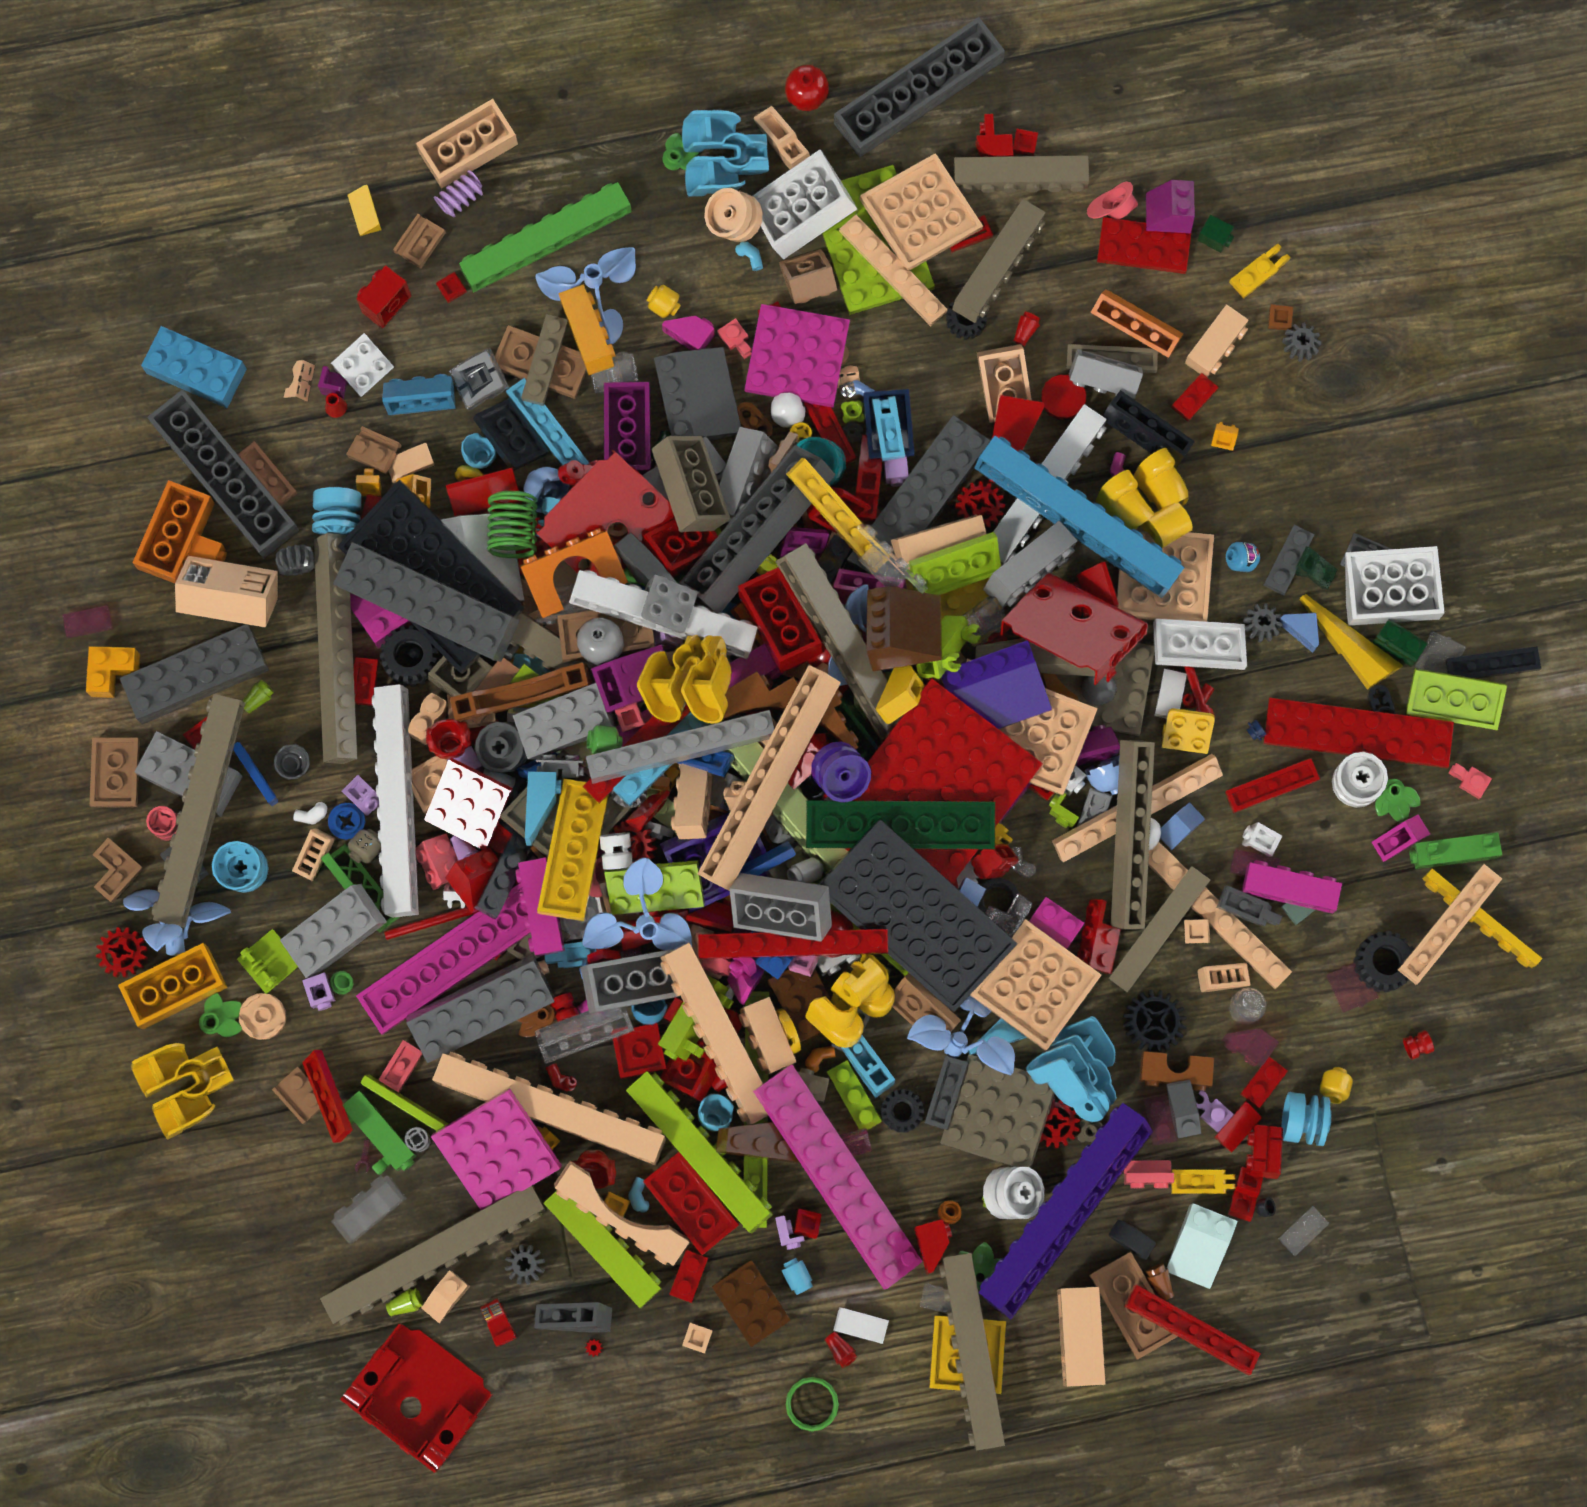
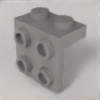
M654 575L647 582L645 588L648 595L641 616L643 619L667 629L683 633L686 630L698 592L685 585L670 581L665 577Z

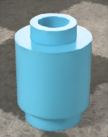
M794 1258L783 1264L785 1269L782 1270V1273L791 1291L794 1290L796 1295L813 1287L811 1283L812 1278L803 1260L798 1262Z

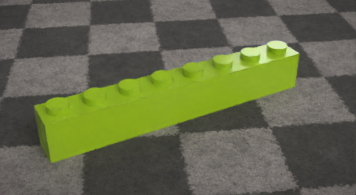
M648 1071L645 1072L626 1091L656 1126L662 1130L663 1134L749 1233H753L773 1215L770 1211L772 1208L771 1204L764 1197L759 1198L754 1193L757 1188L748 1178L745 1181L741 1178L739 1167L733 1161L728 1163L723 1157L726 1153L716 1152L717 1143L713 1145L708 1140L710 1134L702 1125L699 1128L693 1122L695 1117L687 1108L681 1109L677 1104L680 1101L679 1098L671 1090L667 1092L662 1087L664 1081L657 1073L652 1075Z

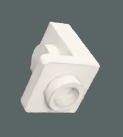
M1258 822L1247 826L1242 835L1244 838L1242 845L1246 847L1251 846L1271 857L1282 835Z

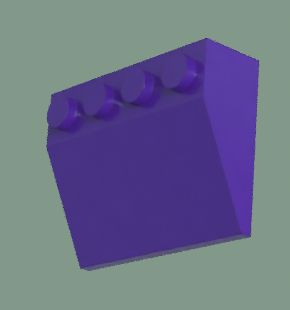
M1028 640L962 663L957 672L946 670L941 677L945 689L998 729L1052 710Z
M730 812L708 821L707 838L679 839L676 836L660 843L659 845L667 862L698 860L700 869ZM760 836L745 863L766 853ZM765 872L758 875L768 877ZM701 876L705 900L704 906L730 895V891ZM702 907L689 908V910L694 912Z

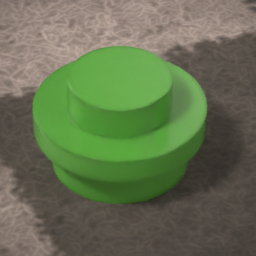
M336 972L330 979V987L337 994H347L353 988V978L347 972Z

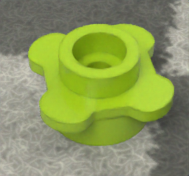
M861 401L842 403L841 409L844 412L842 420L844 423L849 424L851 421L862 422L865 416L862 414L863 403Z

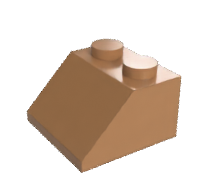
M822 249L779 262L789 294L795 304L806 303L812 298L828 296L832 292L837 291L832 267Z

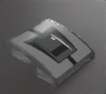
M491 348L474 354L449 370L467 410H473L485 400L494 399L509 388Z

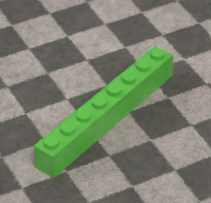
M618 182L607 184L601 188V191L585 195L578 203L574 205L572 203L568 204L560 212L554 215L548 214L536 224L526 225L522 228L521 232L515 235L509 234L501 242L495 245L489 244L475 255H467L459 263L461 271L474 293L631 213V205Z

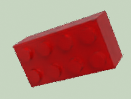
M779 567L738 586L739 598L754 626L758 627L757 631L780 673L822 654V642Z

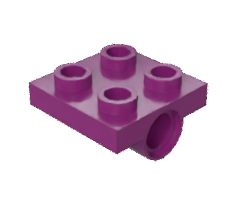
M792 527L780 541L776 559L782 558L806 543L813 550L815 559L818 561L825 550L829 533L823 529Z

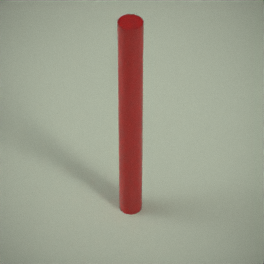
M468 907L460 908L384 931L385 938L389 940L474 913H471Z

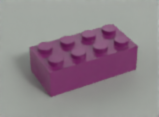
M604 383V460H607L613 454L611 451L613 449L641 475L651 470L650 383Z

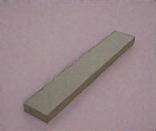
M1191 866L1111 974L1109 979L1126 992L1130 990L1210 881L1208 877Z

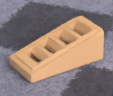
M311 829L292 871L314 881L323 864L321 857L329 853L335 837L319 829ZM318 838L324 841V844L316 842L315 839ZM313 846L321 851L317 853L310 848ZM309 855L317 860L313 862L307 859L306 856ZM302 863L312 867V871L301 867Z
M1247 963L1205 966L1198 969L1201 992L1251 985ZM1236 969H1239L1241 982H1237ZM1226 971H1229L1230 980H1231L1230 983H1228V978H1227V972H1226ZM1217 972H1220V984L1218 983Z

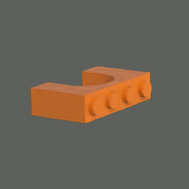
M600 528L588 532V537L583 540L576 537L567 541L566 547L558 549L555 546L545 550L546 555L537 558L536 555H533L523 560L524 564L520 565L542 618L564 610L554 587L553 575L558 564L568 557H585L593 562L600 577H612L619 580L622 584L628 583L606 530L601 532Z

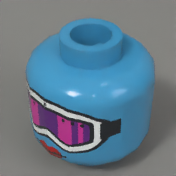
M1234 542L1226 552V562L1231 570L1250 572L1259 564L1260 554L1257 547L1252 543Z

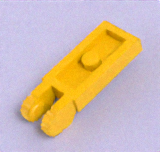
M1279 243L1230 279L1229 283L1243 299L1275 275L1291 259L1286 254L1275 264L1270 260L1282 248Z

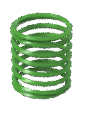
M501 491L492 494L488 498V504L491 505L488 508V512L491 515L487 518L491 523L487 525V528L491 531L487 533V536L490 538L487 541V551L490 554L502 558L517 559L532 556L537 552V546L535 545L537 542L535 537L537 513L535 511L538 509L536 504L538 499L535 496L521 491ZM511 499L524 501L528 504L497 503L494 501ZM497 508L505 510L523 509L527 512H495L492 510ZM493 517H503V518H518V517H521V518H526L527 520H523V521H517V520H494V519H492V518H493ZM494 525H501V526H519V525H520V526H525V527H527V528H524V529L498 528V529H497V528H493L492 526H494ZM495 533H499V534H523V535H526V536H524V537H511V536H500V537H496V536H493L492 534H495ZM500 545H519V546H500ZM491 548L506 551L531 548L532 550L520 554H505L495 552Z
M815 1377L804 1378L795 1383L788 1392L786 1399L787 1414L791 1421L799 1428L808 1431L822 1430L830 1425L837 1415L839 1406L837 1393L833 1387L825 1380ZM804 1383H820L832 1395V1413L821 1424H803L796 1419L792 1412V1395Z

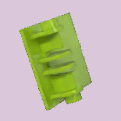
M273 929L253 946L243 949L241 956L237 958L266 994L298 968L280 941L281 938Z

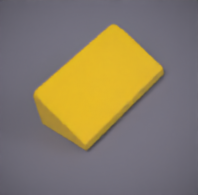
M364 185L348 194L360 236L380 231L381 226L368 185Z

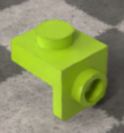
M1065 792L1063 796L1056 794L1049 804L1052 807L1049 814L1056 818L1055 821L1062 827L1067 828L1069 826L1073 828L1079 817L1061 806L1067 793Z

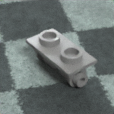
M542 754V758L536 760V762H541V766H537V772H556L558 778V769H562V778H579V776H584V767H579V764L584 763L585 759H579V755H565V759L556 758V754Z

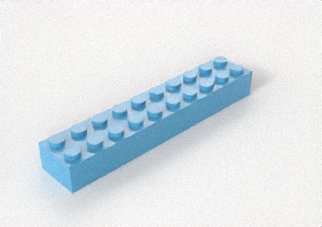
M996 436L992 438L980 455L975 466L976 470L1055 524L1060 521L1078 541L1160 598L1164 597L1185 568L1181 565V561L1178 558L1163 553V549L1158 544L1147 542L1139 531L1135 529L1130 530L1124 526V521L1119 517H1111L1105 512L1106 510L1103 506L1088 501L1086 499L1087 496L1077 489L1074 491L1067 486L1068 483L1064 479L1052 476L1044 465L1040 463L1035 464L1029 460L1028 454L1021 450L1016 451L1005 438H998Z

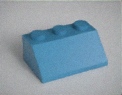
M439 374L435 375L434 378L427 379L418 376L407 381L391 379L383 384L382 399L388 415L456 409L454 383L451 376Z

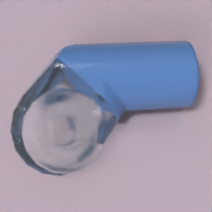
M858 380L847 382L840 389L843 397H852L859 394L863 396L864 392L875 391Z

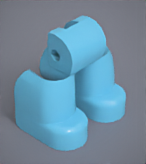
M722 110L692 111L683 121L682 142L684 151L702 152L704 149H734V157H693L688 162L685 171L687 195L705 196L707 194H714L723 188L738 190L745 185V181L739 183L738 175H756L768 172L767 135L737 133L736 124L741 121V118L734 112Z
M1091 1016L1063 1027L1047 1049L1048 1051L1033 1059L1027 1065L1026 1070L1036 1084L1047 1083L1055 1095L1064 1104L1073 1107L1081 1118L1086 1121L1096 1122L1104 1118L1110 1106L1117 1099L1116 1092L1111 1084L1110 1072L1107 1068L1113 1066L1116 1052L1113 1043L1096 1017Z

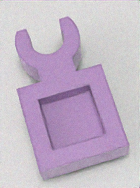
M1200 1091L1198 1094L1203 1098V1103H1196L1197 1109L1204 1111L1200 1117L1218 1133L1234 1114L1217 1099L1210 1103L1208 1095L1204 1091Z

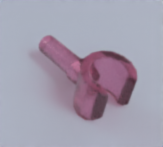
M364 1140L361 1160L355 1165L356 1172H359L360 1163L366 1164V1173L371 1168V1164L368 1161L370 1140Z

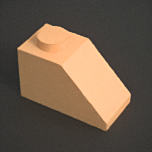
M449 1270L434 1288L422 1309L438 1323H441L470 1288V1285L453 1271Z

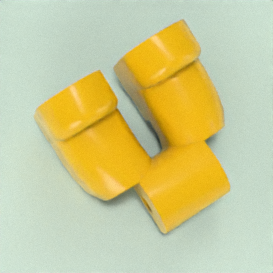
M1162 448L1148 456L1138 466L1134 476L1130 470H1125L1112 477L1103 485L1096 498V503L1103 506L1107 514L1111 517H1119L1124 521V526L1130 530H1136L1140 526L1150 534L1155 543L1161 548L1192 531L1191 519L1182 507L1188 501V490L1183 479L1175 469V460L1167 448ZM1138 486L1148 500L1155 503L1158 508L1157 512L1154 513L1137 489Z
M698 635L687 636L685 643L677 648L673 654L672 661L675 668L669 664L665 651L655 652L648 658L637 681V688L648 710L654 717L665 722H676L680 719L687 703L691 713L697 719L711 724L722 721L728 707L725 694L728 690L732 674L730 663L726 657L725 641L722 636L707 635L703 640Z
M862 954L860 962L855 961L851 964L853 968L851 973L843 972L831 988L833 992L832 1003L826 996L815 998L810 1003L806 1013V1019L838 1047H852L860 1040L864 1025L861 1017L857 1014L858 1008L868 1016L877 1018L888 1014L894 1004L895 993L888 983V970L872 954Z
M174 1043L163 1046L132 1061V1071L146 1098L185 1077L192 1075L195 1084L167 1097L152 1106L154 1116L167 1140L209 1116L214 1110L215 1105L214 1103L211 1104L207 1095L224 1088L234 1081L218 1047L189 1060L184 1049L185 1045Z

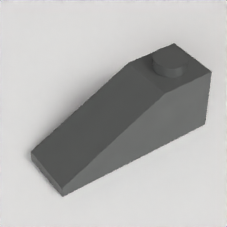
M599 1302L536 1304L534 1328L575 1332H610L612 1308Z

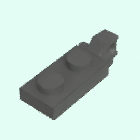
M1224 886L1216 907L1262 926H1265L1266 922L1275 926L1279 925L1282 919L1281 915L1271 912L1272 906L1268 902L1230 886Z

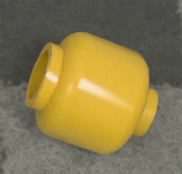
M666 285L655 286L646 299L649 302L648 308L661 318H666L669 314L674 316L681 306L677 303L679 294Z
M1334 1067L1324 1072L1320 1093L1324 1097H1329L1330 1103L1340 1104L1349 1098L1353 1079L1347 1074L1345 1069Z

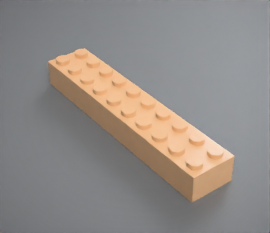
M450 1052L449 1055L442 1054L432 1079L441 1086L484 1102L510 1088L530 1119L653 1165H657L666 1141L665 1136L662 1135V1130L652 1126H648V1129L640 1127V1122L628 1117L623 1121L618 1119L619 1115L606 1109H604L603 1113L596 1111L597 1107L591 1103L582 1101L580 1105L575 1103V1099L564 1093H560L559 1096L553 1095V1091L550 1088L539 1084L537 1088L532 1087L528 1080L516 1076L515 1080L510 1079L507 1072L496 1068L493 1069V1072L489 1071L485 1064L472 1060L471 1064L467 1063L463 1056Z

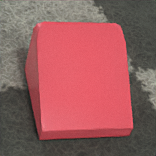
M637 703L615 710L622 732L644 725Z

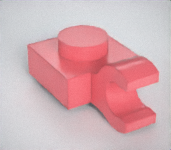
M736 318L717 330L718 335L730 351L736 347L744 359L751 356L752 353L750 351L752 350L745 342L749 339L748 334Z
M1457 763L1452 765L1448 772L1453 777L1462 781L1459 788L1477 799L1482 797L1492 780L1491 777L1474 767L1467 771Z

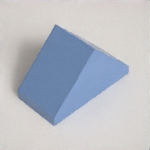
M1316 613L1283 615L1279 622L1283 623L1282 627L1313 653L1319 645Z
M1189 802L1161 827L1160 839L1170 850H1173L1205 818Z

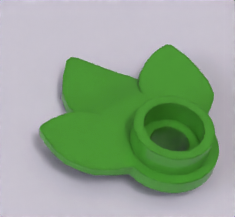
M675 133L665 143L666 151L663 154L662 160L665 167L670 170H677L679 168L686 170L688 162L693 157H696L699 152H685L681 135Z
M1394 778L1388 779L1385 790L1375 802L1378 816L1389 813L1399 823L1407 820L1410 807L1420 806V798L1417 792L1411 787H1405L1400 780ZM1393 786L1397 787V792L1395 794L1391 793V788Z
M218 993L213 994L204 1004L205 1013L199 1019L200 1029L206 1034L218 1033L223 1037L237 1035L242 1031V1027L235 1020L239 1016L242 1004L237 1001L223 1002ZM210 1019L215 1020L213 1027H209L207 1024Z
M986 1242L980 1244L972 1255L975 1277L978 1273L984 1275V1280L987 1277L990 1278L995 1272L997 1262L1000 1260L998 1258L994 1259L993 1251ZM960 1251L959 1255L968 1254V1252ZM976 1281V1283H977V1289H978V1290H981V1289H980V1286H981L982 1282L980 1283V1282H977V1281Z

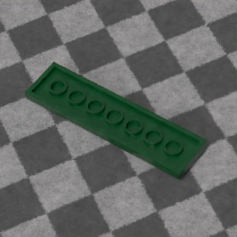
M806 800V848H852L880 818L913 849H995V802L849 801L841 803L838 801Z

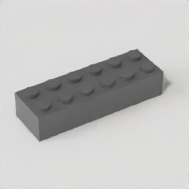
M245 624L123 676L120 680L136 719L143 725L269 671V668L253 630L248 624Z
M533 954L407 1015L406 1023L426 1062L429 1063L441 1057L442 1054H448L553 1003L554 993Z

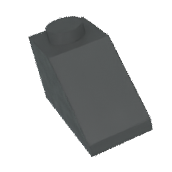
M1190 1079L1167 1084L1172 1125L1177 1137L1183 1138L1201 1134L1199 1113Z

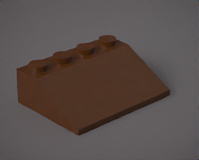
M894 586L877 587L867 590L866 651L872 671L942 660L940 595Z

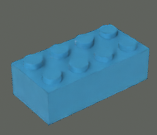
M162 326L141 365L146 374L225 408H228L247 370L243 361Z

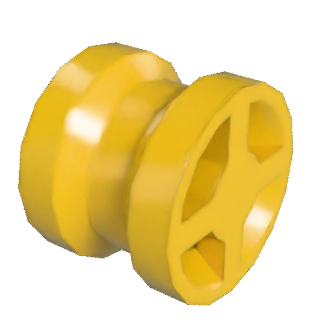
M796 423L790 429V432L798 434L799 442L812 437V430L806 423Z

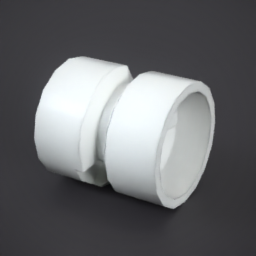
M613 833L600 836L601 850L605 851V854L602 855L603 869L627 868L633 864L632 853L628 851V848L631 847L630 833ZM619 846L620 851H613V847Z

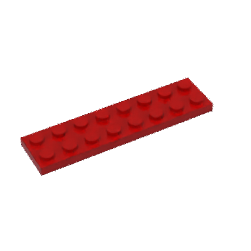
M1269 698L1265 733L1267 735L1264 736L1263 744L1342 755L1366 752L1373 754L1380 760L1448 768L1454 722Z

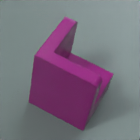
M323 366L318 383L321 394L335 393L344 399L348 382L341 374L330 372L327 366Z

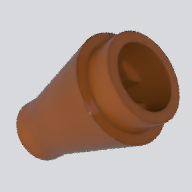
M1162 1263L1147 1269L1146 1273L1148 1276L1146 1278L1159 1297L1164 1300L1174 1297L1168 1268H1165Z

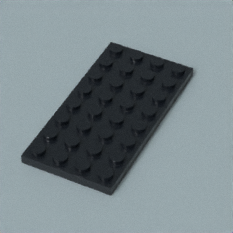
M401 480L396 482L337 546L346 555L352 542L362 545L513 617H517L526 608ZM410 621L462 674L481 655Z
M880 818L818 884L829 887L830 903L859 929H888V954L953 1013L1017 945V942Z

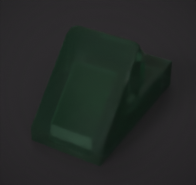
M1306 546L1296 565L1295 575L1308 577L1320 588L1328 589L1338 569L1313 549Z

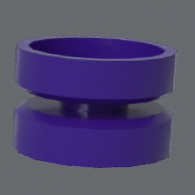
M833 742L822 747L815 755L811 764V774L814 781L828 797L841 803L860 797L871 781V769L868 762L848 743Z

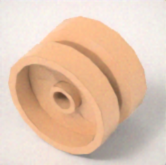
M723 188L716 191L709 198L705 207L704 218L707 227L713 234L734 242H745L758 232L762 223L763 212L760 203L755 197L733 188Z

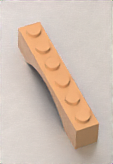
M569 1161L554 1183L555 1189H557L556 1194L567 1201L569 1198L577 1202L575 1206L584 1213L592 1212L596 1215L595 1219L604 1226L612 1225L616 1228L615 1232L624 1239L632 1238L636 1241L635 1245L642 1251H652L656 1254L654 1258L664 1265L670 1263L674 1266L689 1243L688 1237L669 1225H643L618 1215L601 1199L593 1185L590 1173L572 1161Z

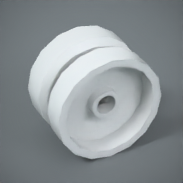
M1366 752L1353 753L1346 757L1334 771L1332 778L1333 791L1344 804L1355 808L1365 807L1373 803L1385 790L1388 781L1387 769L1382 761L1373 754Z
M1000 1167L993 1170L987 1177L983 1189V1198L990 1213L999 1219H1029L1038 1213L1039 1207L1044 1202L1045 1189L1038 1173L1029 1167Z

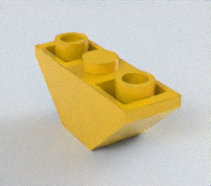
M912 665L893 668L875 710L886 724H891L919 703L921 692L925 685Z

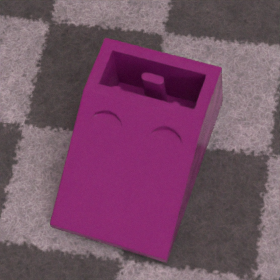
M662 645L591 668L607 713H615L617 709L634 703L644 702L637 688V681L648 658L655 652L664 651Z

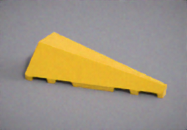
M1307 594L1300 597L1299 600L1309 613H1316L1317 625L1338 654L1343 655L1367 690L1403 667L1401 663L1348 626Z

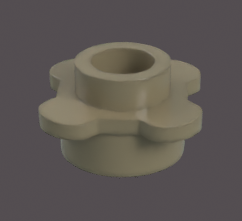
M1083 1119L1079 1123L1081 1129L1077 1136L1080 1142L1092 1143L1096 1138V1132L1102 1124L1100 1122H1088Z

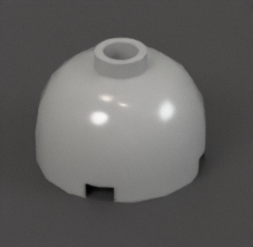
M603 617L593 618L586 621L580 628L577 635V647L587 662L594 665H602L621 655L624 647V637L620 628L613 621Z

